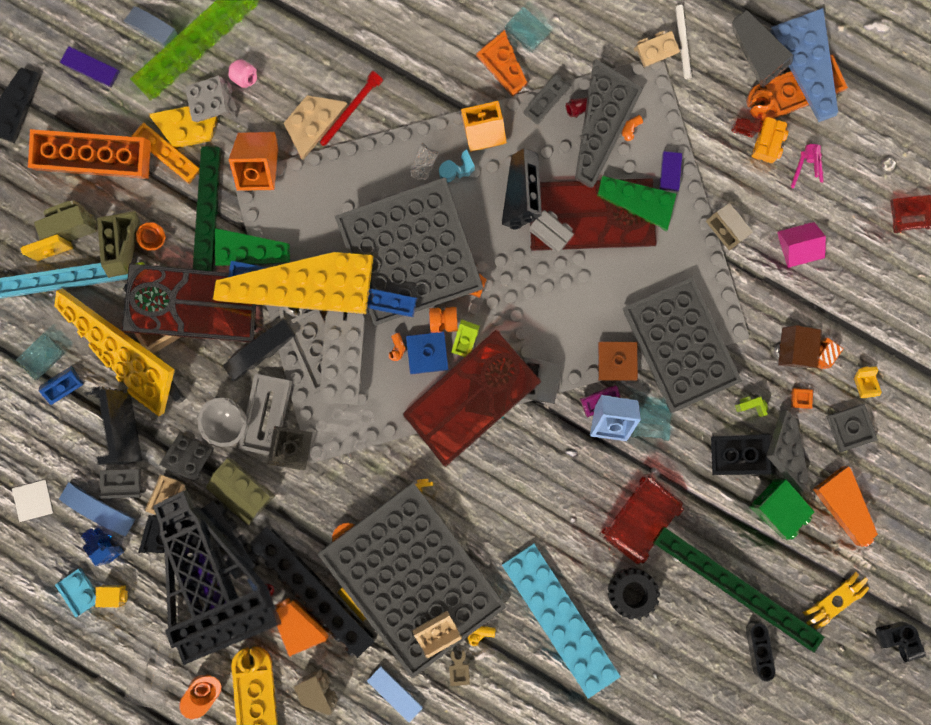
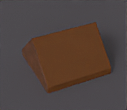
M798 325L782 328L778 366L818 368L822 330Z

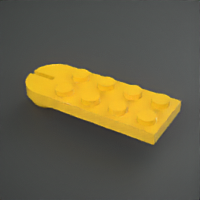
M253 646L250 648V651L249 647L243 648L234 656L231 665L236 724L278 725L271 656L262 647ZM250 654L253 656L254 664L250 662Z

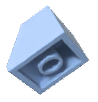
M601 395L594 409L590 436L627 441L641 420L638 400Z

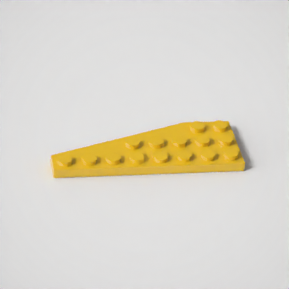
M332 252L216 280L213 300L366 314L373 256Z
M63 288L57 290L54 306L68 323L71 322L77 327L79 336L81 338L85 337L89 341L88 346L107 368L111 367L116 373L115 378L119 382L123 381L128 387L126 391L157 416L164 414L175 369Z

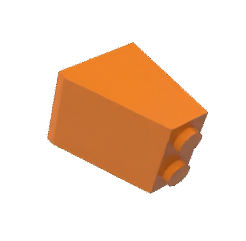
M245 132L237 134L229 156V163L237 191L274 190L278 158V144L275 132Z
M286 598L275 604L282 623L277 628L289 657L322 643L330 637L331 631L327 627H323L318 619L297 599L290 601V598Z

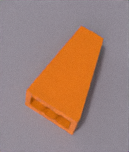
M842 466L812 490L854 544L866 547L874 542L873 538L878 533L852 469L849 466Z

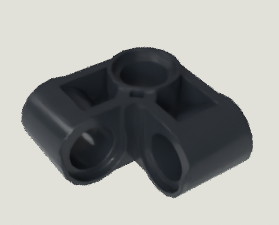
M900 621L875 629L881 650L882 648L898 645L899 653L904 662H910L926 656L918 630L913 625ZM908 627V634L903 636V630Z

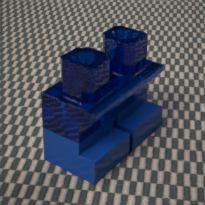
M90 528L81 535L86 543L82 548L95 566L110 564L124 553L120 546H112L110 543L112 535L104 534L100 528Z

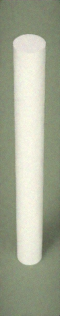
M677 5L675 8L684 79H690L692 76L683 5Z

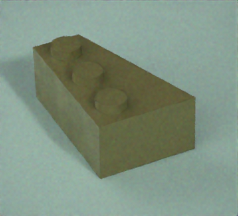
M136 211L97 218L100 259L103 270L108 278L128 274L129 263L131 264L137 243L136 232L139 226L142 225Z

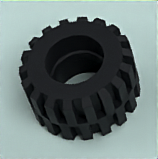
M638 568L622 569L620 573L614 574L615 577L611 578V584L607 589L611 606L621 616L627 617L630 620H641L644 616L646 618L650 616L649 613L656 610L654 607L659 604L657 599L660 597L659 587L655 583L654 578ZM632 582L640 583L644 589L642 600L637 604H627L623 600L624 588Z

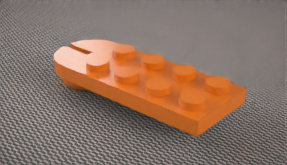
M832 54L830 58L835 93L838 94L845 91L848 87ZM791 71L775 77L764 88L760 84L756 85L747 96L748 108L753 106L750 113L760 121H763L765 117L776 119L809 105Z

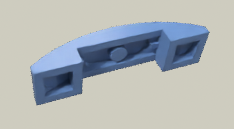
M68 482L59 498L60 501L79 514L123 536H127L136 520L121 510H116L87 494L85 490L71 482Z

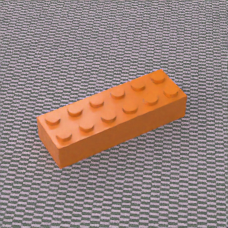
M30 129L28 168L37 171L149 179L151 141L141 137Z

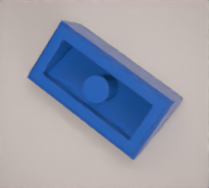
M70 366L40 385L39 392L52 405L81 387L83 382L75 369Z

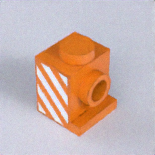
M825 338L820 343L822 344L820 345L818 368L820 369L831 368L844 349L831 339Z

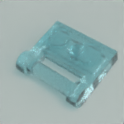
M639 403L641 418L639 423L663 425V431L639 429L636 426L630 437L662 438L663 441H669L671 413L668 407Z

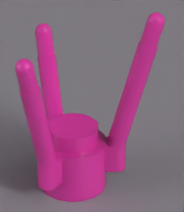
M809 144L806 145L805 151H801V158L791 188L795 187L805 159H807L808 163H814L815 177L819 176L821 183L824 181L820 145Z

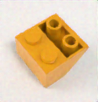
M499 101L461 109V118L470 152L507 144Z

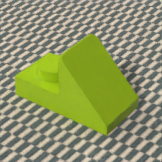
M461 320L451 353L465 358L469 356L474 347L480 326Z

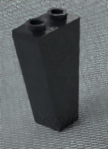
M525 148L511 156L502 225L513 230L520 229L525 224L531 223L542 216L538 153Z

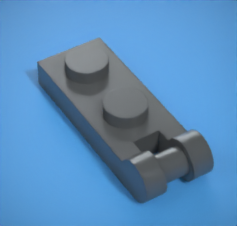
M556 73L527 106L523 114L538 125L562 96L567 93L571 84L565 83L561 80V76ZM557 85L560 89L557 91L553 87Z

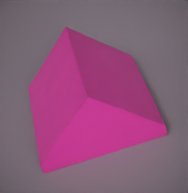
M815 222L777 232L787 268L825 258L826 236Z

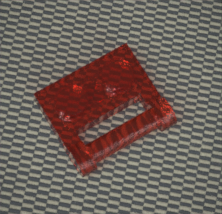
M931 195L890 200L894 233L923 228L931 230ZM925 216V221L902 223V218Z

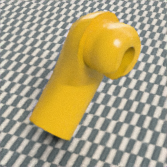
M481 626L468 636L469 644L477 646L484 636L494 638L496 628Z

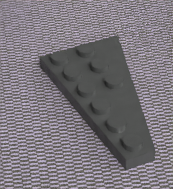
M597 59L593 61L575 174L576 180L590 188L594 187L643 90L642 87Z

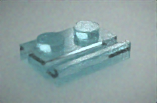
M524 7L505 25V29L532 53L551 32Z
M43 333L16 361L22 365L34 380H38L65 353L47 334Z

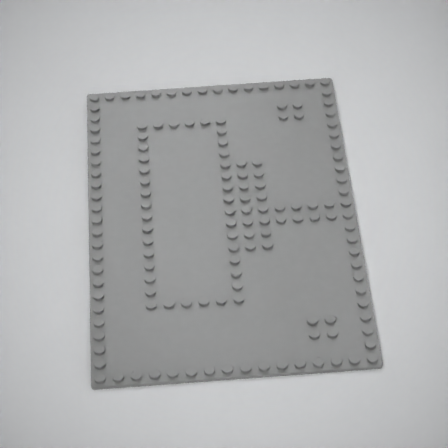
M664 60L645 68L642 61L612 68L643 88L628 118L630 120L640 115L643 119V124L634 128V139L631 141H625L621 131L597 181H601L602 176L618 180L652 179L653 188L659 189L663 151L682 153L679 191H667L676 193L669 228L666 232L661 227L655 225L656 247L562 250L559 254L554 250L531 251L530 223L517 230L502 225L511 156L521 149L525 148L538 153L540 183L579 182L575 179L585 112L577 118L570 117L565 105L570 99L588 97L591 74L565 81V83L571 84L570 89L538 125L524 115L523 111L543 88L497 100L499 101L507 144L470 152L461 118V111L310 152L304 160L300 156L278 161L274 190L237 191L232 175L247 235L290 244V262L332 252L348 253L335 218L336 215L441 179L439 176L441 164L451 160L456 165L462 166L461 156L467 149L474 163L475 171L470 176L461 178L455 176L453 181L447 183L478 273L486 278L487 281L480 298L467 294L429 308L440 307L444 310L446 307H456L458 328L461 320L480 326L472 352L498 330L522 360L525 357L560 365L561 370L557 394L600 382L598 381V342H637L623 313V307L690 277L694 278L725 346L749 338L720 240L706 223V220L712 214ZM557 85L553 87L557 91L560 89ZM595 185L592 188L588 186L540 187L542 211H552L554 214L607 212L604 202L596 194ZM620 210L618 218L621 217L623 211L625 217L627 214L626 210ZM607 217L558 218L557 220L561 224L567 223L573 229L574 235L566 246L598 244V235L604 229ZM647 222L642 228L629 232L624 237V241L626 243L642 242L648 233L650 223ZM612 225L604 237V244H622L620 236L625 230ZM535 236V247L547 246ZM262 264L257 266L269 268L282 264ZM266 305L273 327L281 322L279 315L280 307ZM367 308L366 314H363L365 328L359 405L319 403L320 392L313 393L289 340L279 349V354L286 380L293 381L290 395L308 461L315 463L417 434L418 432L404 416V413L465 359L463 356L451 353L457 332H447L445 329L442 331L445 334L449 370L410 375L406 336L431 333L429 308L414 312V317L402 316L374 326ZM320 310L325 321L328 311ZM344 312L343 320L347 321V312ZM400 333L406 350L399 361H392L389 359V352L392 351L395 345L391 336ZM637 343V366L639 371L649 368ZM487 344L478 352V358H482L486 347L501 353H511L500 345ZM473 357L461 367V370L467 374L481 375L483 367H480V363L476 362ZM521 364L519 376L511 390V397L514 399L517 398L522 369ZM455 373L409 415L423 432L435 429L468 399L471 380L462 379ZM508 398L506 402V408L512 403L508 400ZM522 399V400H521L518 404H516V405L523 404V403H526V402H530V401H533V400ZM465 407L446 425L477 417L480 414L465 412Z

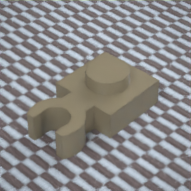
M454 650L451 651V659L455 664L449 665L450 686L470 685L469 663L463 664L466 657L465 650H462L460 658L455 657Z

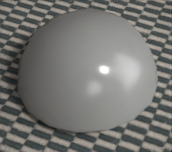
M214 398L206 402L201 408L197 419L198 429L202 437L208 443L219 447H230L237 443L245 434L248 424L243 410L229 398Z

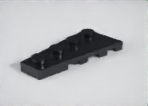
M20 67L0 96V139L16 143L41 77L38 72Z
M148 515L138 553H165L164 543L160 536V524L155 515ZM194 535L191 543L198 545L200 538ZM178 542L179 549L182 552L184 545ZM217 542L219 550L221 551L222 546ZM189 548L188 553L195 554V550Z

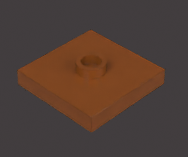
M598 342V381L638 380L637 342Z

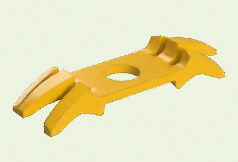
M855 571L848 580L843 582L832 593L818 601L813 607L802 612L806 616L820 610L806 623L811 625L823 619L813 626L815 630L828 624L833 617L866 594L869 590L868 586H865L861 591L859 590L866 584L868 579L864 577L858 583L849 587L859 575ZM837 595L841 596L843 600L842 605L839 607H835L832 604L833 597Z

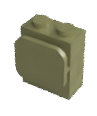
M73 200L44 210L45 218L34 221L40 240L57 234L68 241H73L97 232L95 216L87 212L84 206Z

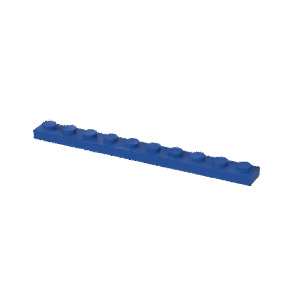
M231 261L228 277L267 267ZM369 288L367 308L414 317L417 298Z

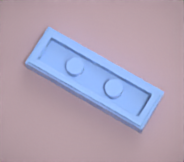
M382 666L367 680L409 723L423 709V706Z

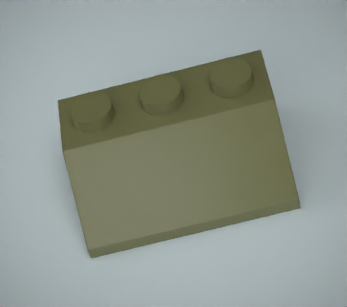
M227 458L206 486L207 490L222 501L225 506L248 526L275 497L231 458Z

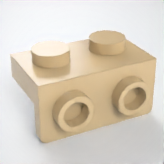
M664 30L655 34V38L651 40L644 38L637 42L638 45L634 48V51H638L644 68L680 53L672 31L666 33Z
M160 474L145 511L156 515L153 505L185 491V484L182 481Z
M447 611L412 630L427 658L461 640L457 626Z

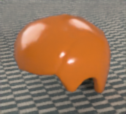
M145 222L139 226L136 232V241L141 248L147 251H155L165 243L166 236L160 225L154 222Z

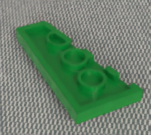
M606 176L601 177L597 196L628 210L633 215L636 214L651 224L661 227L666 232L668 231L676 193Z
M215 228V266H230L231 261L252 265L290 263V244Z

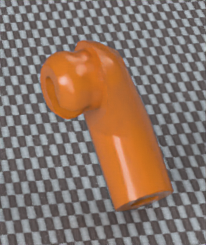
M640 115L626 122L622 130V136L625 141L633 140L634 128L643 124V119Z
M396 333L391 336L395 345L392 351L389 352V359L392 361H399L406 350L400 333Z

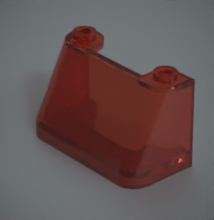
M644 474L638 481L641 487L636 486L634 493L614 520L610 521L611 527L604 528L598 535L637 565L639 563L644 564L649 558L648 552L654 546L652 541L663 526L667 528L675 516L678 517L684 510V507H682L683 502L649 474Z

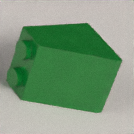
M774 479L749 506L782 539L788 541L789 539H794L799 534L798 530L802 525H807L812 520V515L814 514V510L786 479Z

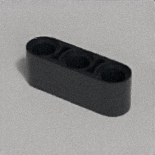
M751 621L746 626V635L753 672L761 680L769 682L776 675L769 632L762 623ZM760 626V634L754 636V628ZM763 646V654L757 655V649ZM767 666V673L761 675V668Z

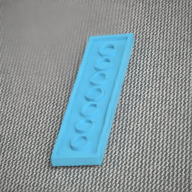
M534 543L502 564L588 699L621 677Z

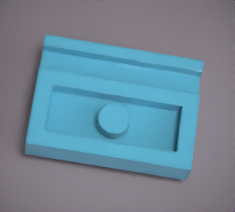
M81 568L55 584L75 617L80 616L95 605L96 590Z

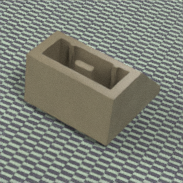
M319 669L300 678L294 685V689L302 706L330 715L337 706L338 697L335 691H331L328 685L330 680L326 672L323 673Z

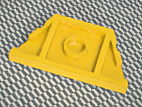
M189 106L149 114L150 118L175 148L212 141L213 129L218 121L217 116L200 122H194L191 118Z

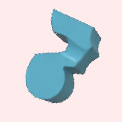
M467 149L461 156L462 166L456 165L451 160L441 164L439 167L440 178L446 177L447 182H451L455 176L459 178L470 176L475 171L474 163Z

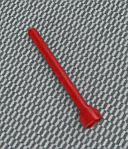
M371 71L367 76V84L320 140L322 146H326L372 88L379 87L384 81L376 72Z

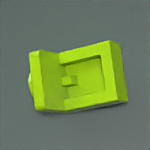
M748 396L740 399V403L735 405L737 412L756 407L759 417L768 415L767 403L761 397L751 399Z

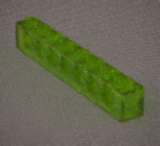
M216 0L135 73L130 80L150 101L153 98H157L166 86L171 85L180 73L186 72L191 63L199 60L208 48L213 47L221 36L226 35L235 23H239L247 12L255 9L259 0ZM236 2H241L240 5L234 6ZM223 14H228L225 18H220ZM214 26L211 31H207L208 27ZM195 39H200L198 43H193ZM182 51H186L185 55L179 56ZM172 63V66L169 69H166V66ZM155 76H159L156 81H152Z

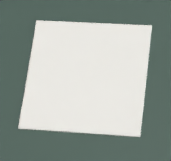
M46 480L12 488L19 522L53 513Z

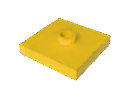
M56 234L22 246L20 249L23 255L40 261L71 250L73 246L70 241Z

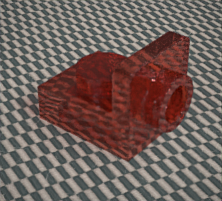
M758 114L753 123L745 118H737L731 132L753 138L762 129V115Z

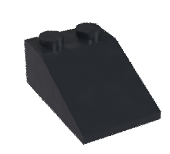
M773 435L711 437L712 475H776V467L767 457Z

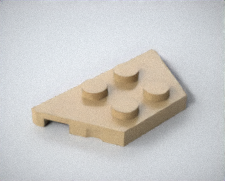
M307 95L287 118L284 126L302 160L306 158L348 107L346 102Z

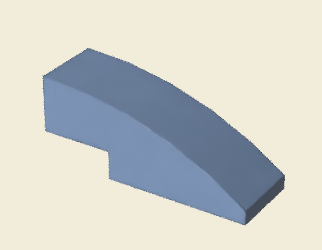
M135 6L124 20L126 24L166 49L170 47L178 36L173 27Z

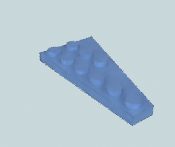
M823 8L771 27V34L793 54V63L789 68L818 122L837 116L838 107Z

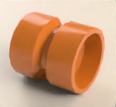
M440 307L429 308L431 333H440L443 329L447 332L458 331L456 307H446L444 310Z

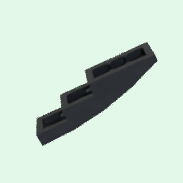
M282 320L249 343L226 362L223 367L231 380L237 381L248 370L257 367L264 359L272 357L295 334L287 321Z

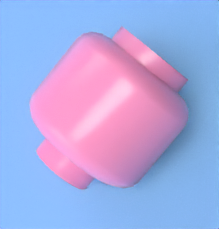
M238 59L229 67V78L239 86L247 88L253 85L257 79L256 69L248 62Z

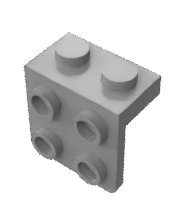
M216 76L188 85L186 87V94L192 120L200 122L219 115H223L228 119L236 118V105L232 100L231 93L233 90L231 84L222 77Z

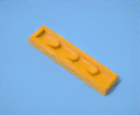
M144 122L132 135V137H141L151 141L150 152L187 183L190 184L199 174L198 166Z

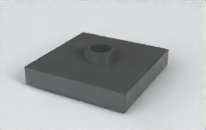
M865 403L826 416L839 452L878 440Z

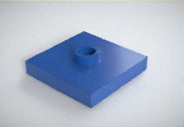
M444 332L406 336L410 375L449 370Z

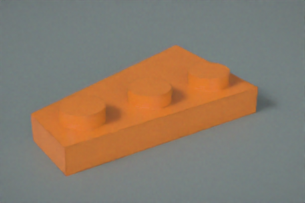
M505 30L476 53L477 58L512 97L527 86V81L519 62H517Z

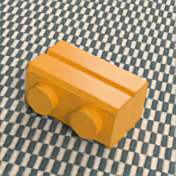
M765 117L761 123L751 157L768 163H774L777 158L780 159L783 153L782 141L786 140L789 130H786L787 123Z

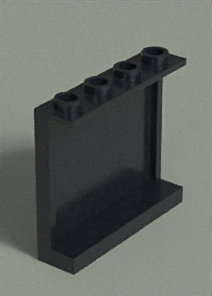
M98 386L91 388L92 391L86 392L85 396L99 398L108 448V455L96 457L97 465H126L143 461L131 395L124 393V390L111 389L110 387Z

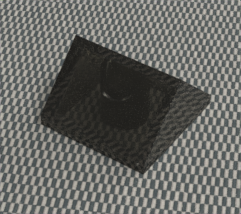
M274 426L267 465L305 471L313 432Z

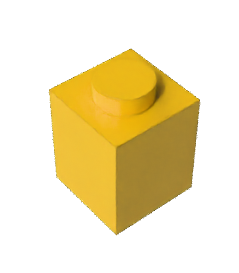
M101 585L96 587L95 607L119 608L124 606L128 600L126 585Z

